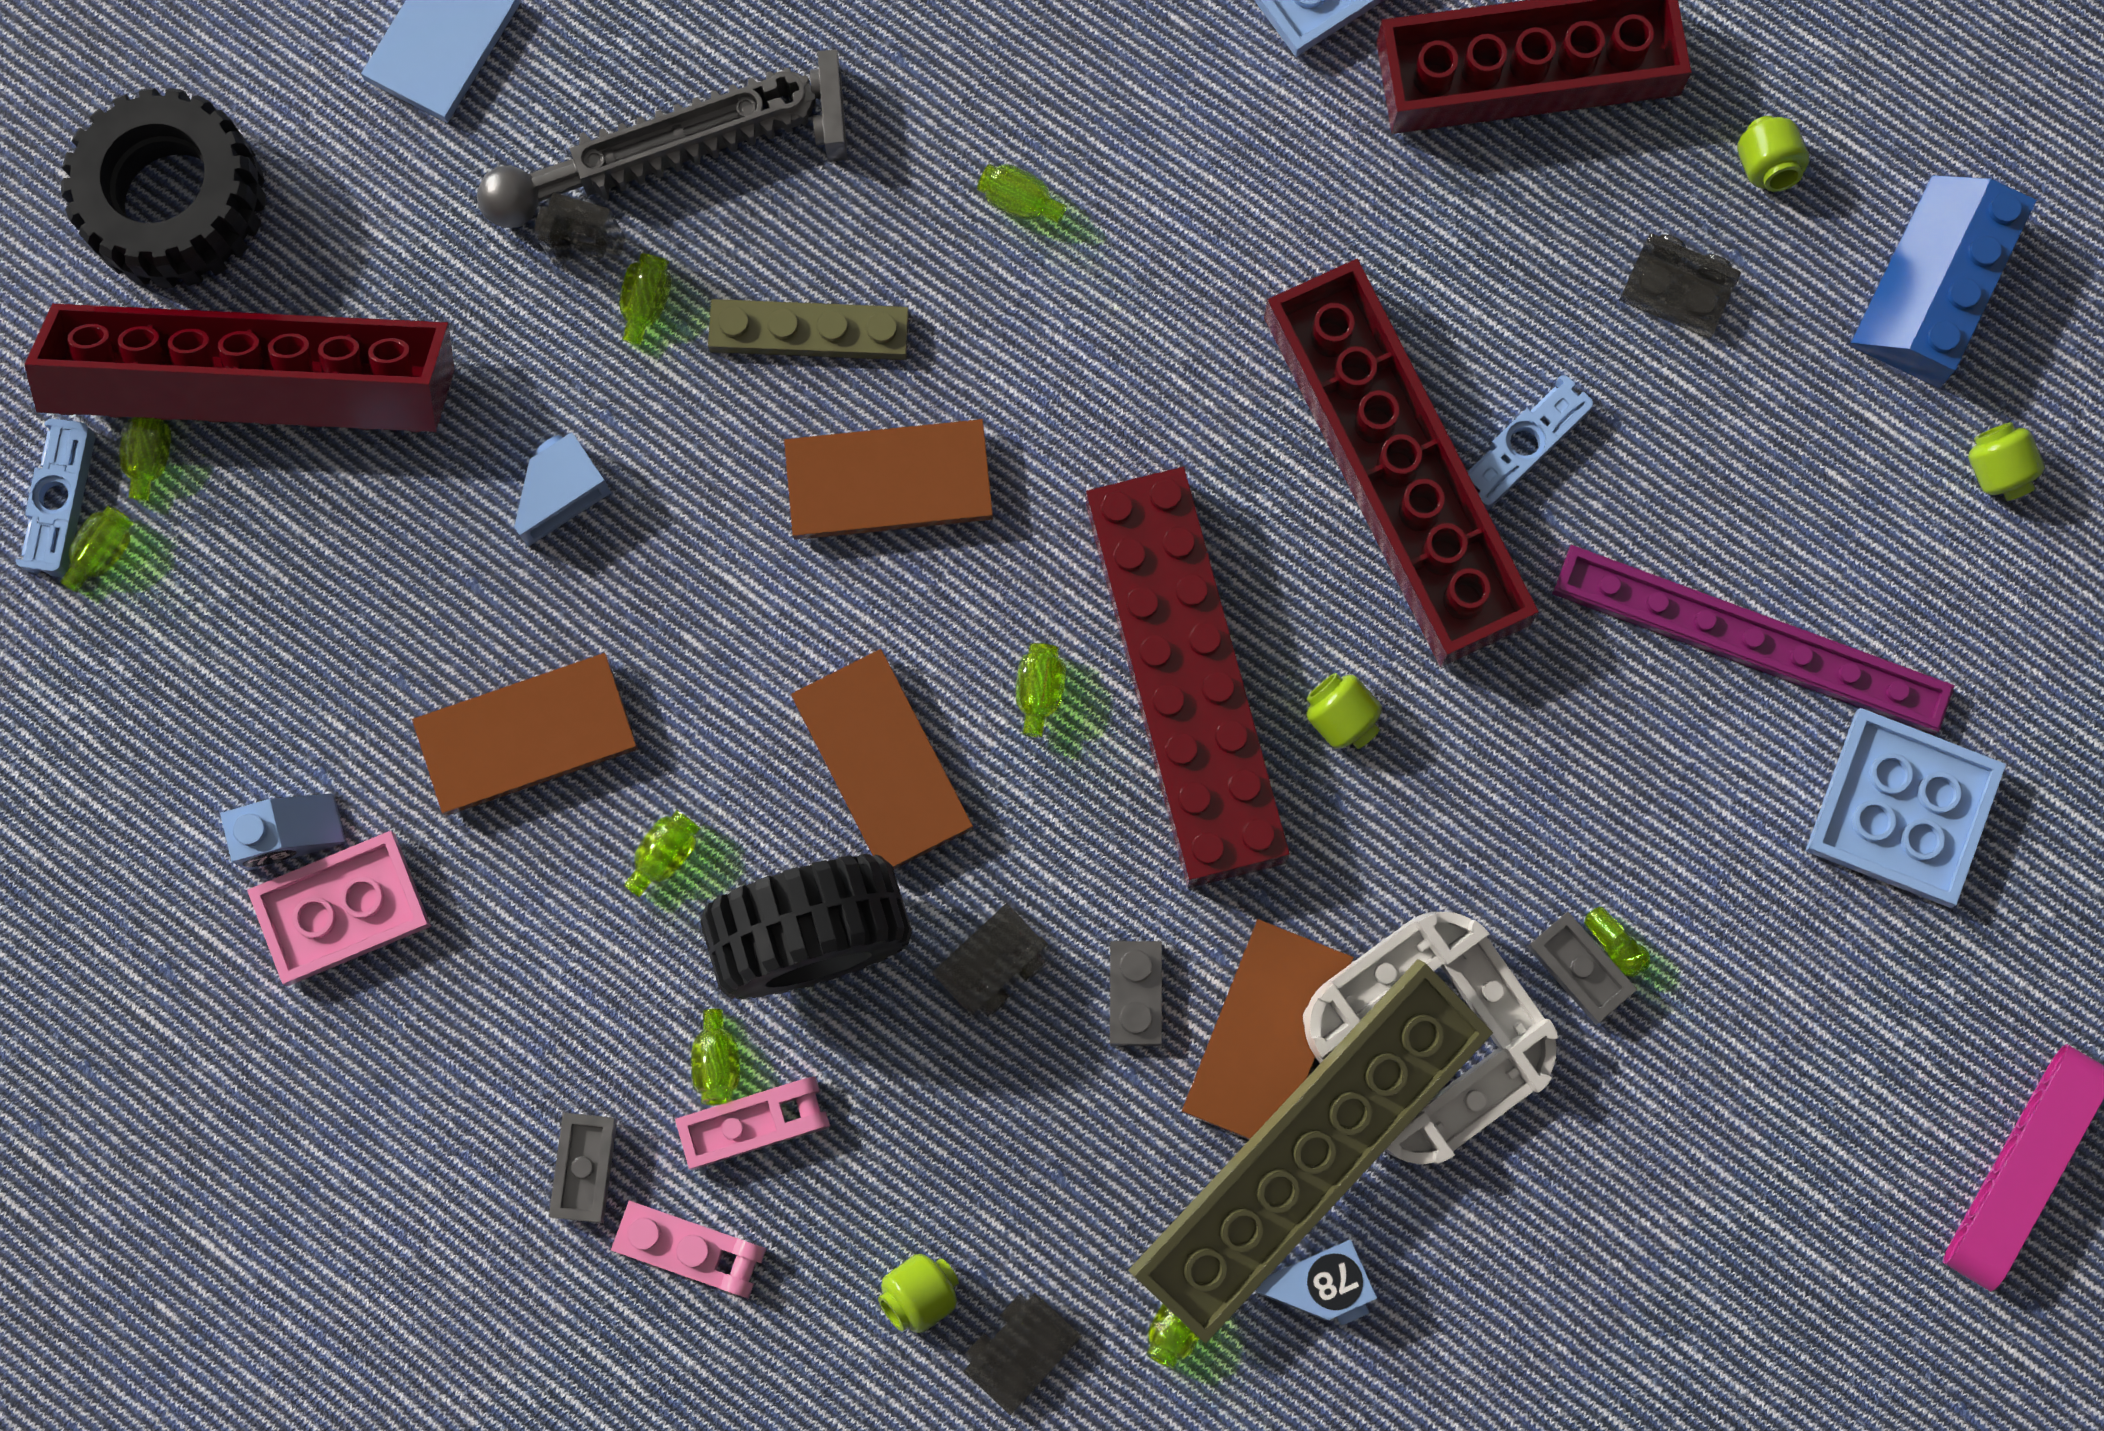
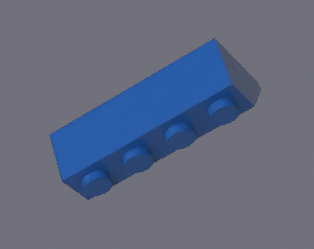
M1932 175L1849 346L1940 389L1956 371L2037 200L1991 178Z

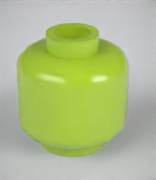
M1760 117L1748 126V129L1741 135L1737 143L1738 156L1748 180L1755 187L1767 189L1768 191H1783L1796 185L1801 180L1810 162L1809 151L1798 126L1788 118Z
M2009 422L1989 429L1974 438L1976 445L1970 450L1968 459L1984 493L1988 495L2004 494L2006 501H2010L2035 490L2032 481L2036 480L2044 472L2045 463L2029 430L2015 428L2013 423Z
M1334 673L1316 686L1306 699L1310 703L1306 713L1308 721L1335 749L1345 748L1351 744L1360 749L1369 743L1380 731V728L1375 723L1381 715L1382 705L1354 675L1349 674L1340 677L1337 673Z
M915 1254L883 1277L881 1284L883 1294L878 1297V1301L887 1318L898 1330L904 1331L909 1329L914 1333H923L953 1312L957 1303L954 1287L959 1284V1281L953 1269L944 1259L940 1258L935 1262L924 1254Z

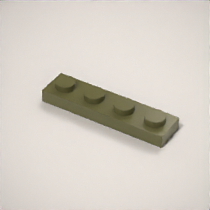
M711 299L708 348L713 353L907 360L908 307Z

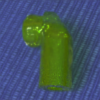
M1597 907L1588 913L1584 920L1585 926L1602 943L1609 958L1625 976L1634 977L1648 969L1650 966V954L1647 949L1642 945H1638L1632 936L1604 907Z

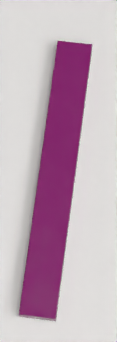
M1570 545L1552 592L1555 596L1932 735H1936L1940 731L1955 687L1953 684L1574 545Z

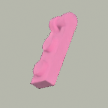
M816 1077L801 1079L676 1118L675 1122L689 1169L694 1170L829 1128L830 1123L826 1111H820L816 1094L820 1092ZM796 1100L801 1118L786 1122L781 1104Z
M628 1201L611 1251L749 1299L754 1283L749 1282L756 1262L762 1263L767 1248L633 1201ZM723 1251L737 1255L730 1275L717 1270Z

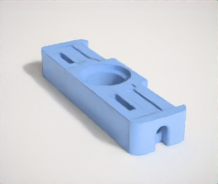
M1562 375L1558 377L1555 383L1558 388L1554 387L1533 409L1529 410L1526 408L1492 441L1489 447L1491 450L1467 471L1487 511L1588 415L1593 406L1592 399L1585 392H1582L1580 395L1574 390L1575 383L1568 376ZM1520 431L1531 433L1537 439V451L1526 456L1518 454L1511 447L1510 440L1512 435Z
M48 419L44 423L50 431L47 432L40 465L42 468L34 469L25 516L30 520L21 555L23 560L16 559V564L29 573L39 574L40 571H43L50 576L62 577L67 573L95 442V433L82 422ZM53 486H65L68 491L66 503L57 510L46 509L44 505L45 493Z

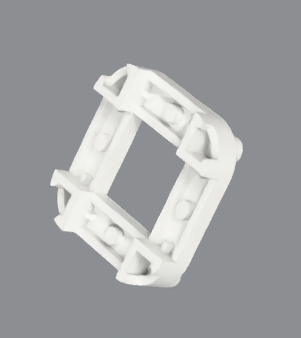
M1429 912L1408 921L1325 982L1315 992L1303 1013V1023L1308 1045L1319 1063H1321L1414 962L1419 959L1425 962L1433 971L1441 966L1470 1009L1493 1032L1490 1037L1498 1048L1438 1092L1386 1148L1385 1151L1390 1155L1415 1164H1438L1455 1156L1454 1150L1533 1091L1537 1093L1542 1091L1552 1079L1550 1074L1556 1059L1555 1039L1558 1038L1553 1023L1550 1019L1543 1017L1487 938L1489 932L1476 920H1471L1466 916L1452 912Z

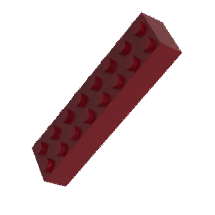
M1358 258L1267 299L1264 320L1439 666L1443 667L1531 626L1539 611Z
M52 303L24 363L36 413L98 415L113 418L139 417L158 418L161 420H201L215 423L242 422L258 423L261 425L284 424L310 427H345L362 430H407L410 432L437 431L455 371L448 322Z
M1184 466L1087 490V513L1187 889L1286 864L1290 853Z

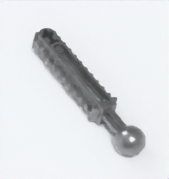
M784 68L783 71L774 74L771 71L767 72L766 80L760 82L749 78L748 86L740 89L735 84L729 85V93L719 95L716 90L712 91L711 99L703 102L698 97L692 98V105L686 108H682L679 103L675 104L674 112L666 115L661 110L655 111L654 119L645 121L642 116L638 117L637 123L634 126L627 128L624 123L618 124V131L611 134L604 128L600 129L599 138L591 140L585 132L580 133L579 145L569 148L573 159L530 174L512 165L498 166L486 173L477 191L478 208L483 216L493 224L503 228L520 227L531 220L540 201L580 187H584L587 196L598 193L603 200L609 199V188L617 186L623 191L626 190L627 182L636 180L641 185L645 183L646 175L654 173L658 178H661L666 168L673 167L678 172L682 170L683 162L691 160L695 165H698L703 155L710 154L715 159L719 157L720 149L728 147L732 152L737 151V144L747 141L752 146L756 144L757 136L765 134L769 139L774 138V131L784 128L789 133L792 132L793 127H797L800 124L806 125L812 109L816 107L815 94L811 91L809 78L806 75L801 76L796 72H791L790 68ZM788 95L789 99L793 102L784 104L780 97Z

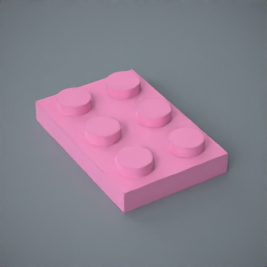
M391 830L247 890L279 977L285 986H290L431 927L396 834Z

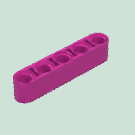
M2068 1044L2062 1046L2055 1054L1952 1238L1943 1257L1945 1265L1990 1292L1994 1291L2001 1284L2104 1099V1065Z

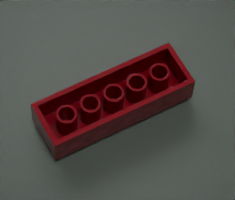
M1525 0L1381 20L1376 43L1391 134L1681 96L1692 73L1678 0Z

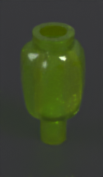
M989 163L985 167L977 185V191L985 194L987 202L992 207L1020 219L1032 220L1044 216L1056 223H1060L1067 208V205L1050 198L1048 187L1042 180L1030 172L1011 164H1003L996 167Z
M641 253L639 262H634L627 268L619 300L620 312L627 321L622 341L641 346L646 327L654 324L660 318L672 284L671 275L667 271L668 260L655 255Z
M133 417L122 427L119 459L123 473L130 478L128 499L149 501L151 481L161 476L166 468L170 451L171 430L161 419Z
M110 505L105 508L103 513H92L81 526L71 543L68 555L71 566L60 582L77 593L88 577H98L105 574L118 561L131 540L129 528L134 521Z
M1031 643L1029 644L1028 653L1020 659L1018 664L1015 700L1018 708L1025 715L1022 733L1024 736L1043 737L1045 717L1054 713L1060 705L1065 687L1066 665L1058 657L1059 647Z
M677 809L671 817L665 816L658 819L637 847L634 856L636 870L628 878L624 886L640 898L651 882H660L670 878L681 868L696 847L695 835L700 830V827Z
M707 1009L703 1011V1031L696 1036L691 1051L692 1087L697 1093L701 1094V1103L709 1106H718L732 1101V1092L738 1087L740 1082L738 1046L733 1035L724 1030L722 1009Z
M1162 1303L1147 1331L1146 1338L1150 1346L1146 1355L1153 1361L1167 1368L1174 1369L1178 1360H1183L1190 1356L1199 1337Z

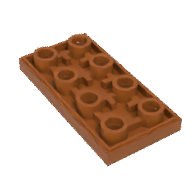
M983 419L784 439L792 536L794 540L993 520Z
M882 649L790 694L872 856H882L893 866V869H896L974 829Z
M606 653L412 719L435 794L444 816L639 750Z
M1257 919L1181 1113L1250 1140L1308 1077L1315 1056L1306 1039L1303 1013L1315 992L1325 982L1350 965L1354 957Z

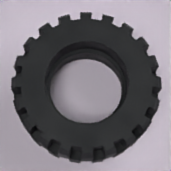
M156 88L141 89L139 97L135 99H130L127 94L113 99L112 101L115 106L105 113L101 108L95 111L89 117L93 122L86 131L79 128L71 140L77 148L74 153L67 152L65 154L62 169L70 178H63L61 181V194L68 202L65 210L70 222L79 231L78 234L111 269L118 274L125 273L131 281L142 285L150 283L152 279L159 288H174L176 280L182 279L187 286L201 283L203 281L201 274L211 270L217 276L228 269L224 262L233 254L240 258L249 248L244 242L247 234L252 236L257 234L262 222L255 214V211L264 210L266 194L260 187L265 181L262 168L255 159V153L232 120L222 110H216L213 104L205 98L196 95L190 99L184 90L173 88L167 89L165 96H161ZM171 155H188L203 161L205 170L201 190L193 203L182 213L171 219L156 223L137 222L130 220L126 216L125 201L131 182L149 163Z
M861 854L856 857L850 855L830 861L814 862L811 865L800 868L795 867L773 876H766L755 880L754 883L749 885H742L731 890V893L714 899L713 903H708L700 920L718 987L731 999L759 998L770 994L776 995L797 988L809 987L816 983L842 977V975L862 970L871 964L879 963L888 959L889 956L901 952L903 948L908 946L912 934L893 866L882 856H871L870 854Z

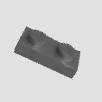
M837 49L817 51L819 69L810 70L811 91L815 94L816 99H821L822 115H813L816 145H825L828 162L848 160L841 68Z
M1568 911L1527 946L1595 1025L1600 1023L1637 990Z
M1110 941V1046H1161L1162 941Z
M563 1112L549 1211L550 1218L604 1223L617 1126L616 1118Z

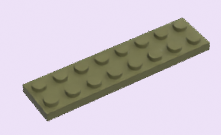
M1417 959L1128 1271L1206 1344L1485 1043L1493 1032L1425 962Z

